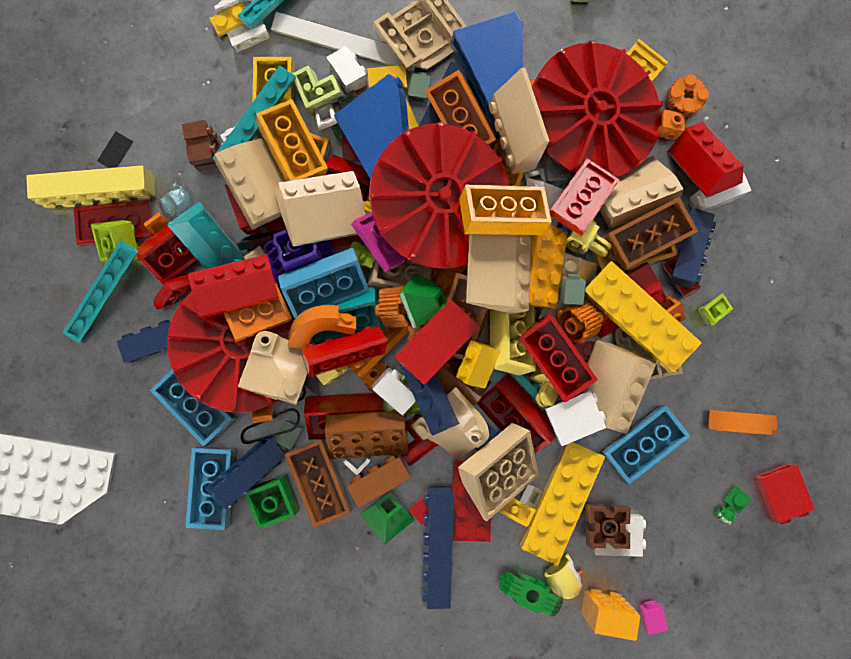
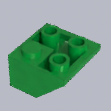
M418 273L413 274L399 293L401 302L407 311L408 320L411 321L413 328L429 322L447 303L442 288Z
M389 490L361 513V516L384 545L415 521L392 490Z

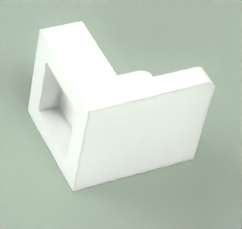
M369 456L346 458L343 463L358 475L372 459Z

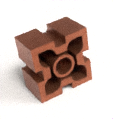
M205 120L182 124L184 140L187 145L188 162L198 171L217 168L215 161L212 159L219 150L216 148V142H218L216 131H213L212 126H208Z
M586 504V521L591 523V528H586V545L589 548H606V543H609L614 549H630V532L625 529V524H630L631 508L626 505H610V510H606V507L603 505ZM608 522L611 524V527H608L606 531L604 526Z

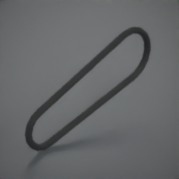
M289 408L273 415V418H275L289 411H294L297 414V422L294 425V427L289 430H285L282 432H278L275 434H271L265 437H261L246 442L243 439L245 431L264 422H258L249 425L246 428H244L241 432V442L243 444H251L278 435L289 433L295 430L299 425L300 413L297 409Z

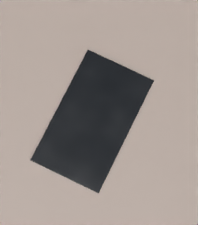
M115 131L97 161L108 168H117L133 141Z

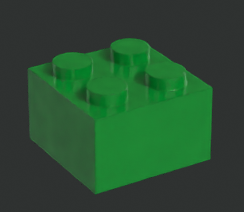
M286 475L255 485L248 493L244 494L258 530L295 517L299 511Z

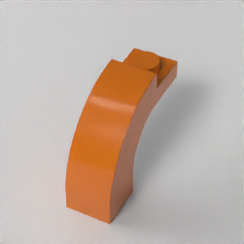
M321 305L307 309L293 321L287 347L305 349V346L309 345L311 338L315 334L326 330L354 335L356 316L338 313L339 306Z
M710 410L709 430L776 435L778 428L777 416L714 410Z

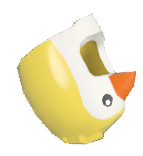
M569 554L561 558L558 566L551 564L546 569L544 575L549 587L555 594L564 599H572L579 594L582 588L584 571L576 572Z

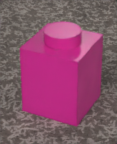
M647 601L644 605L639 606L643 627L648 634L668 631L664 609L661 604L656 603V601Z

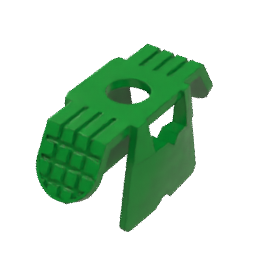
M519 571L517 574L522 579L509 572L501 576L499 581L500 590L511 597L516 604L536 614L542 612L549 616H556L560 611L563 598L549 593L550 587L542 581ZM535 590L538 592L539 598L536 602L526 599L528 591Z

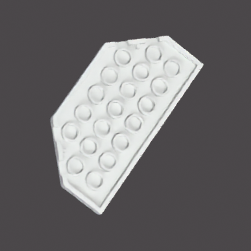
M0 434V514L64 524L109 492L116 454Z

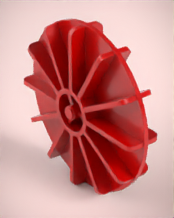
M594 40L569 46L552 56L541 68L532 85V90L549 138V143L545 149L548 155L565 168L568 174H576L586 159L591 160L615 177L624 175L639 166L647 158L656 141L660 138L658 128L661 124V118H659V114L661 113L660 108L664 105L663 101H659L656 89L648 76L651 74V71L645 72L636 60L626 54L625 48L622 47L619 50L606 44L595 43Z
M442 122L421 125L402 133L381 153L370 180V207L380 235L406 260L425 267L447 269L468 264L469 234L464 232L459 198L465 185L510 186L508 176L501 163L503 159L501 156L498 158L491 147L477 136L476 132H470L457 126L443 124Z
M278 287L292 320L266 331L288 340L290 328L295 318L281 288ZM191 292L180 302L179 307L175 311L167 336L170 365L183 388L201 403L217 410L232 413L260 410L279 401V399L275 400L238 387L256 335L235 342L223 313L200 319L193 293ZM262 338L261 342L267 344L269 340Z

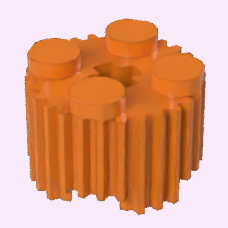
M688 74L686 77H680L666 92V110L683 113L685 118L695 116L705 105L706 99L709 97V91L705 88L706 85H703L704 82H700L701 79L697 80V77Z
M404 287L385 288L379 291L380 300L379 304L375 306V312L377 317L382 318L381 321L385 328L406 327L411 324L399 294Z
M584 299L583 305L571 304L560 310L556 316L562 330L572 343L575 342V344L584 343L600 332V326L603 322L602 314L596 312V308L594 309L593 305L591 306L586 299Z

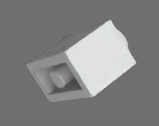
M346 46L327 57L330 70L338 79L347 95L367 85V71L363 66H359L355 53L353 51L350 52Z
M387 368L372 384V389L403 415L416 400L409 384L402 380L403 376L394 369L392 371L390 368Z

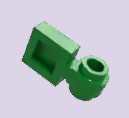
M734 486L723 500L728 506H721L716 512L718 519L724 524H732L736 519L734 511L741 514L752 498L740 488Z

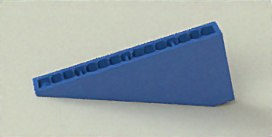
M516 12L454 30L451 39L456 54L499 142L501 136L499 131H496L495 117L490 112L489 103L492 101L494 93L522 68L523 23L518 18Z
M391 74L386 75L334 115L370 179L381 153L396 137L409 130L406 94L402 89L404 84L399 77L395 78Z

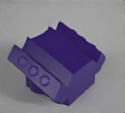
M287 229L273 234L274 239L268 241L263 247L265 255L267 254L273 277L278 287H280L279 275L335 255L330 240L292 246Z

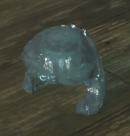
M184 184L177 185L171 191L165 193L159 200V209L162 215L172 221L194 205L192 197Z

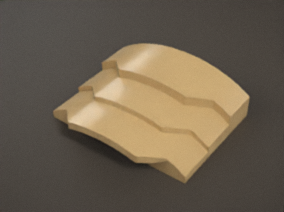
M416 0L393 16L388 12L373 22L375 31L383 42L387 43L406 69L414 66L424 70H428L454 53L455 49L451 43L453 31L467 27L448 0Z

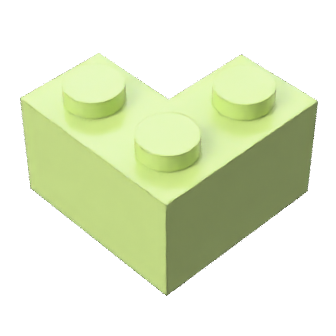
M309 66L292 73L296 76L295 84L304 105L311 113H314L315 109L329 103L333 104L345 98L341 85L333 74L318 81L315 72Z

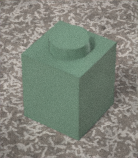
M423 72L412 73L408 93L409 101L427 104L428 96L425 90L431 85V76Z
M568 274V277L561 276L558 300L563 304L583 305L586 281L580 278L578 274Z
M284 420L279 432L293 428L295 423ZM298 425L295 430L276 436L274 441L278 443L279 448L288 451V449L292 450L295 448L304 428Z

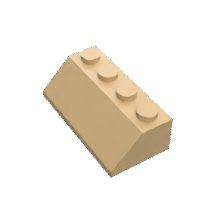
M565 252L561 276L568 277V274H578L580 278L586 281V288L591 283L598 264ZM557 300L556 309H538L535 322L548 313L552 314L557 321V313L571 304H563Z

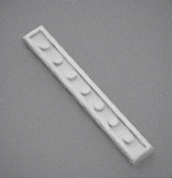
M279 12L275 14L271 31L336 51L346 46L357 57L387 66L403 65L385 43ZM413 66L406 69V71L414 73L416 67Z

